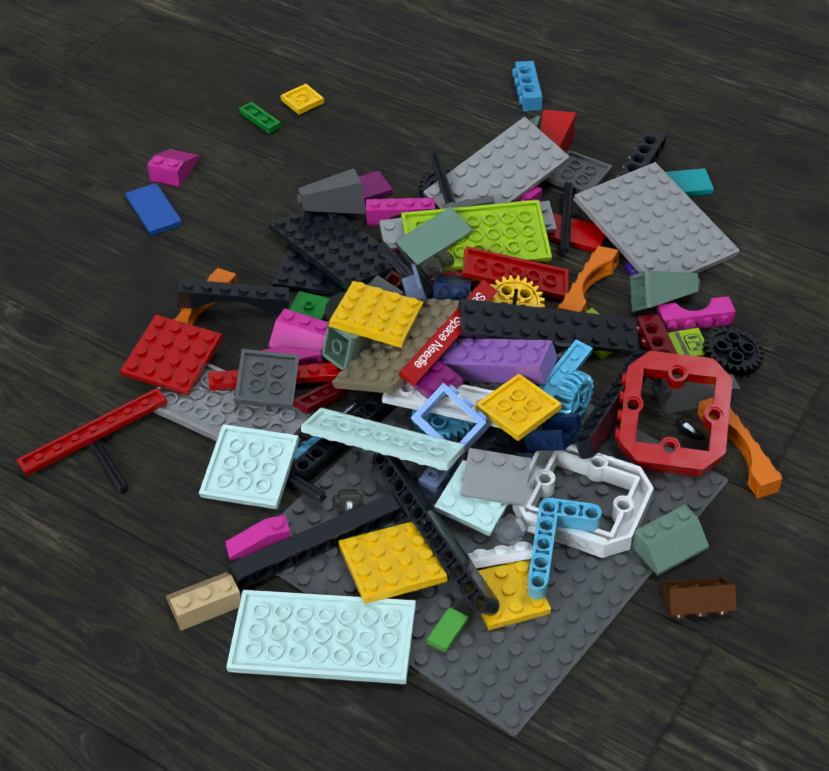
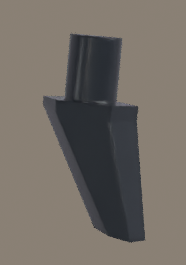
M682 417L676 419L675 422L681 432L699 440L704 439L705 436L691 423L685 422Z

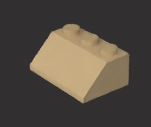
M227 572L166 595L180 631L237 609L241 601L239 589L232 575Z

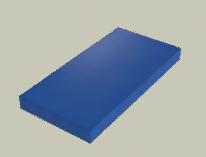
M157 183L125 193L126 199L150 236L182 225L181 219Z

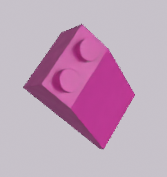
M173 149L154 155L147 164L150 181L180 187L200 159V155Z

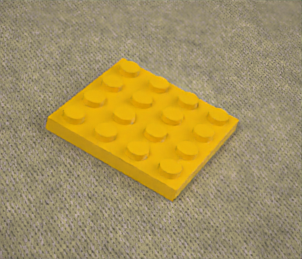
M353 281L332 315L329 326L402 348L423 307V301L406 297L396 292L382 290L379 287H372L362 282Z
M413 522L338 541L341 553L364 604L447 582V574Z

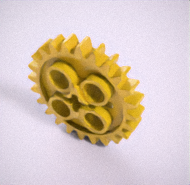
M510 275L509 280H506L503 276L501 282L496 280L495 285L490 284L498 291L490 302L513 304L514 290H517L516 305L545 307V298H542L543 292H538L539 286L532 287L533 281L526 283V277L521 281L519 276L513 279Z

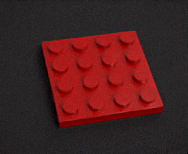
M155 315L121 368V375L189 396L222 341V334Z

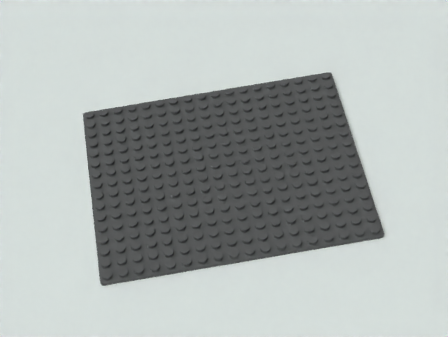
M463 381V385L469 386V382ZM589 403L586 413L581 418V425L584 424L594 409V405ZM397 406L380 422L418 433V430H414V424H412L411 419L412 410L414 409ZM618 421L597 453L631 463L618 448L619 440L615 439L616 427L620 428L621 421ZM539 425L536 430H541L542 425ZM638 429L636 430L635 442L660 445V441ZM457 437L456 443H459L462 438ZM524 443V445L522 446V448L519 450V453H522V454H524V453H533V454H535V452H536V451H527L526 443ZM354 446L313 484L326 492V500L319 503L306 494H302L281 514H286L291 536L348 512L347 502L349 503V501L352 503L353 510L392 493L373 465L372 457L375 451L364 450ZM670 447L664 448L665 451H667V452H673V451H674V450H673L672 448H670ZM467 452L457 461V466L464 458V456L467 454ZM401 460L419 486V478L428 466L419 465L409 460ZM556 466L553 472L555 474L554 494L548 498L598 505L602 512L598 529L611 532L615 524L611 517L614 499L622 495L627 496L630 490L604 481L594 482L586 475ZM642 469L654 490L652 501L640 528L683 505H686L699 519L728 484V479L713 470L699 477ZM540 497L536 505L537 508H539L540 502L545 498ZM429 500L431 505L434 507L436 503ZM511 504L508 505L491 536H487L438 513L467 556L468 553H473L477 549L491 550L499 545L513 546L517 542H527L532 546L534 544L535 534L524 530L514 531L517 528H522ZM405 513L401 519L377 530L412 522V520ZM554 541L546 594L551 614L489 631L482 614L472 610L447 572V582L386 599L416 600L409 667L511 737H517L654 571L632 546L630 550L601 558ZM339 547L275 575L303 594L361 597ZM498 565L487 566V567L476 568V569L479 571V570H483V569L495 567V566H498ZM450 607L467 615L468 622L447 653H444L427 644V638Z

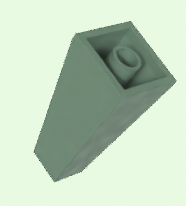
M643 271L630 276L632 312L648 309L698 292L700 286L698 273Z
M328 322L321 355L343 371L349 367L351 361L356 360L360 356L362 350L367 349L371 345L373 339L330 327Z

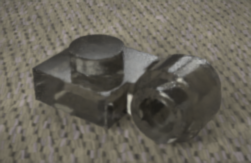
M441 251L437 256L438 260L432 256L419 264V269L429 280L443 273V267L449 268L454 264V257L449 251Z

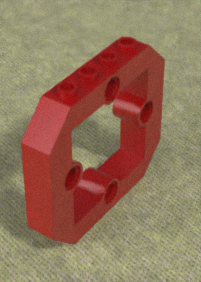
M656 351L647 352L630 364L627 373H623L621 385H625V391L620 392L619 403H623V408L618 409L617 421H621L620 428L616 427L615 439L619 440L618 448L632 464L640 466L642 469L703 476L721 463L726 454L733 379L714 358ZM674 374H678V375H680L682 378H678V379H677V378H674L673 375H674ZM643 376L666 379L668 386L672 389H681L686 382L714 385L712 405L706 408L702 420L704 427L710 430L708 451L681 448L679 441L674 437L663 438L660 445L635 442L637 422L642 415L644 405L640 397ZM634 405L638 409L631 410L628 408V406ZM714 415L718 420H712L709 416ZM670 447V448H672L674 451H673V452H667V451H665L664 448Z

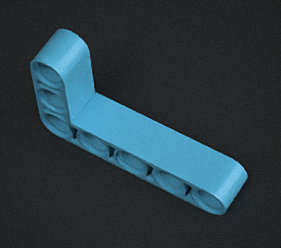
M545 498L540 502L528 576L527 591L531 598L538 600L544 598L547 594L556 527L584 531L597 530L600 526L602 514L598 505L555 498Z

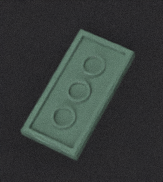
M449 207L396 240L395 245L419 268L471 235L473 229Z

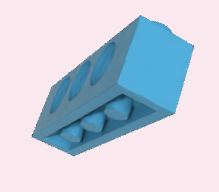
M534 61L515 62V68H512V76L517 96H519V105H522L523 111L542 110V93Z

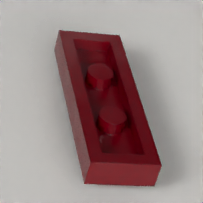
M331 381L294 399L293 407L302 413L309 414L345 396L346 389L334 388Z

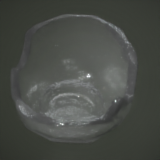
M509 514L497 522L495 535L501 543L513 546L526 538L528 523L522 515L515 517Z

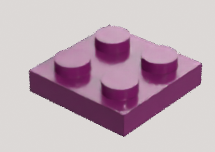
M438 359L414 388L429 399L443 383L448 387L452 385L456 389L463 385V378Z

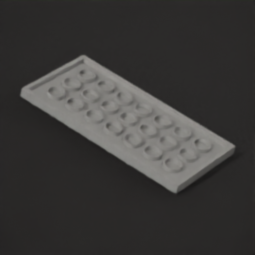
M523 117L446 174L455 202L477 199L483 196H493L495 204L516 202L570 161V156L526 117ZM438 181L423 191L426 198H435V207L437 209H442V205L446 204Z
M209 363L189 396L157 387L166 397L168 404L153 411L215 441L218 440L223 424L298 435L301 432V425L315 413L313 411L305 414L295 407L288 409L234 403L236 389L209 391L208 372L225 371Z

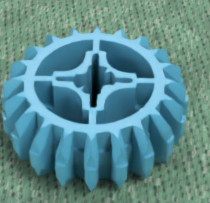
M573 370L564 376V379L560 381V385L557 387L555 399L562 403V409L555 415L580 414L581 419L592 400L591 396L594 385L590 375L579 370Z

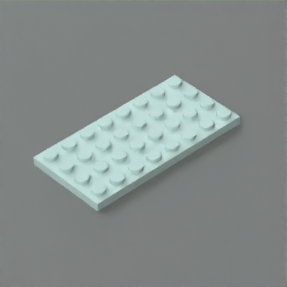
M243 590L226 667L227 671L406 684L416 600L383 599L364 604L361 597Z

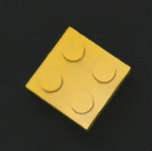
M307 84L281 95V101L298 115L324 103V98Z

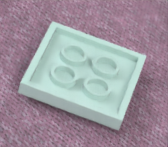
M462 460L435 504L434 509L440 514L487 536H491L509 504L461 496L467 462Z

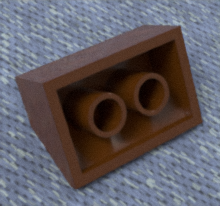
M725 577L660 582L666 611L671 616L673 615L674 618H686L687 614L703 617L708 616L710 612H717L718 615L730 614V611L737 610L735 584Z

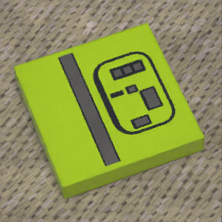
M699 328L668 333L678 354L704 357L705 352H702L704 338Z

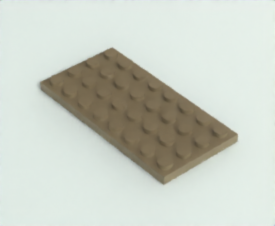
M427 299L428 303L423 304L402 348L372 340L371 345L367 349L362 350L360 356L356 360L351 361L349 367L340 372L332 381L334 388L394 394L405 382L398 375L399 372L459 307V300Z

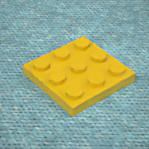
M517 374L475 404L478 412L483 413L490 421L517 441L562 409V403L520 374Z
M529 559L479 570V573L499 600L500 605L495 615L488 616L482 614L488 631L551 614V608L546 596L536 600L528 595Z

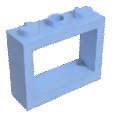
M443 383L411 419L429 436L444 439L424 418L446 394L477 422L473 429L459 442L465 445L464 453L457 459L458 461L490 426L486 423L488 418L480 411L476 413L471 409L474 405L466 398L462 400L457 396L460 392L454 386L450 385L448 387Z

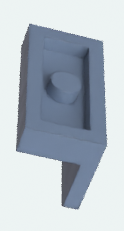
M413 264L414 275L402 279L406 297L416 298L423 301V304L428 303L416 265Z

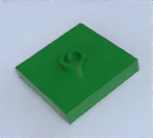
M299 291L288 310L324 320L326 317L325 307L330 298Z

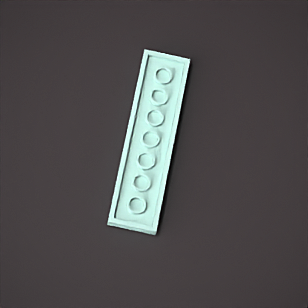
M320 408L301 425V432L311 436H319L329 441H337L348 446H356L364 450L379 452L382 455L409 460L419 465L435 467L438 470L447 471L464 453L465 449L464 444Z

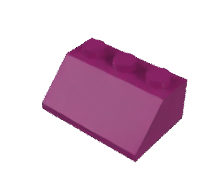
M284 309L275 321L269 348L287 347L320 351L322 354L328 322Z

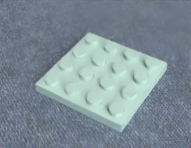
M223 424L199 491L200 497L278 510L300 441L299 436Z

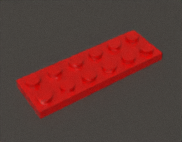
M465 246L462 268L463 278L481 282L485 280L487 283L495 285V281L499 280L501 282L503 276L506 280H509L510 275L513 279L519 276L521 281L526 277V283L533 281L532 287L539 286L538 292H543V296L564 300L565 294L568 293V269Z

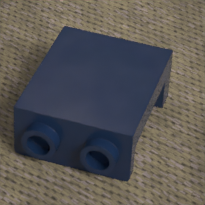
M435 276L433 298L460 300L466 299L470 295L471 279L463 278L462 276Z
M558 414L550 417L541 424V430L531 431L524 436L527 451L565 450L574 442L575 435L582 427L580 414Z

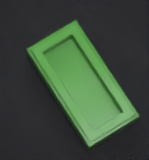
M449 607L427 638V644L447 653L467 624L468 616Z

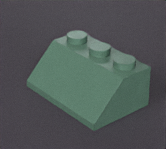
M686 505L635 530L632 541L634 550L657 576L709 549V544L699 519Z

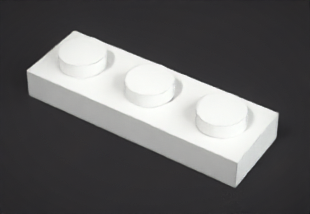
M517 542L513 546L499 545L491 550L477 549L473 553H468V557L476 568L531 559L533 546L527 542Z

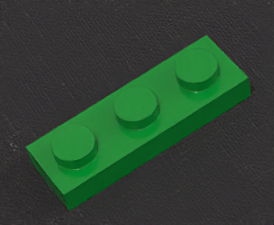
M252 102L239 108L241 115L268 134L281 128L279 120Z

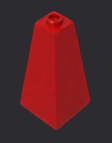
M543 110L540 131L565 153L574 140L576 112Z

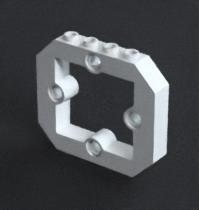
M570 444L565 450L536 451L530 463L524 506L512 505V509L523 530L535 534L539 511L536 505L540 497L548 498L554 494L555 474L553 472L556 466L586 475L594 482L604 481L630 491L627 496L622 495L614 499L611 517L615 524L611 532L601 529L584 531L556 527L554 541L601 558L630 550L634 531L639 529L652 501L654 490L642 468L600 453L589 459H581L575 444Z

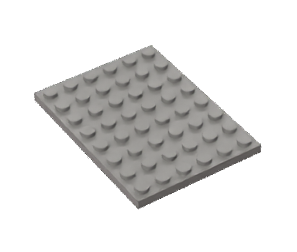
M656 162L574 195L573 200L639 273L643 271L700 273L739 255L740 250Z

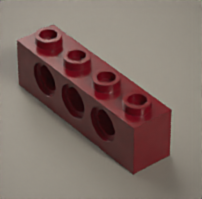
M659 314L637 317L638 336L642 349L646 352L656 351L678 354Z

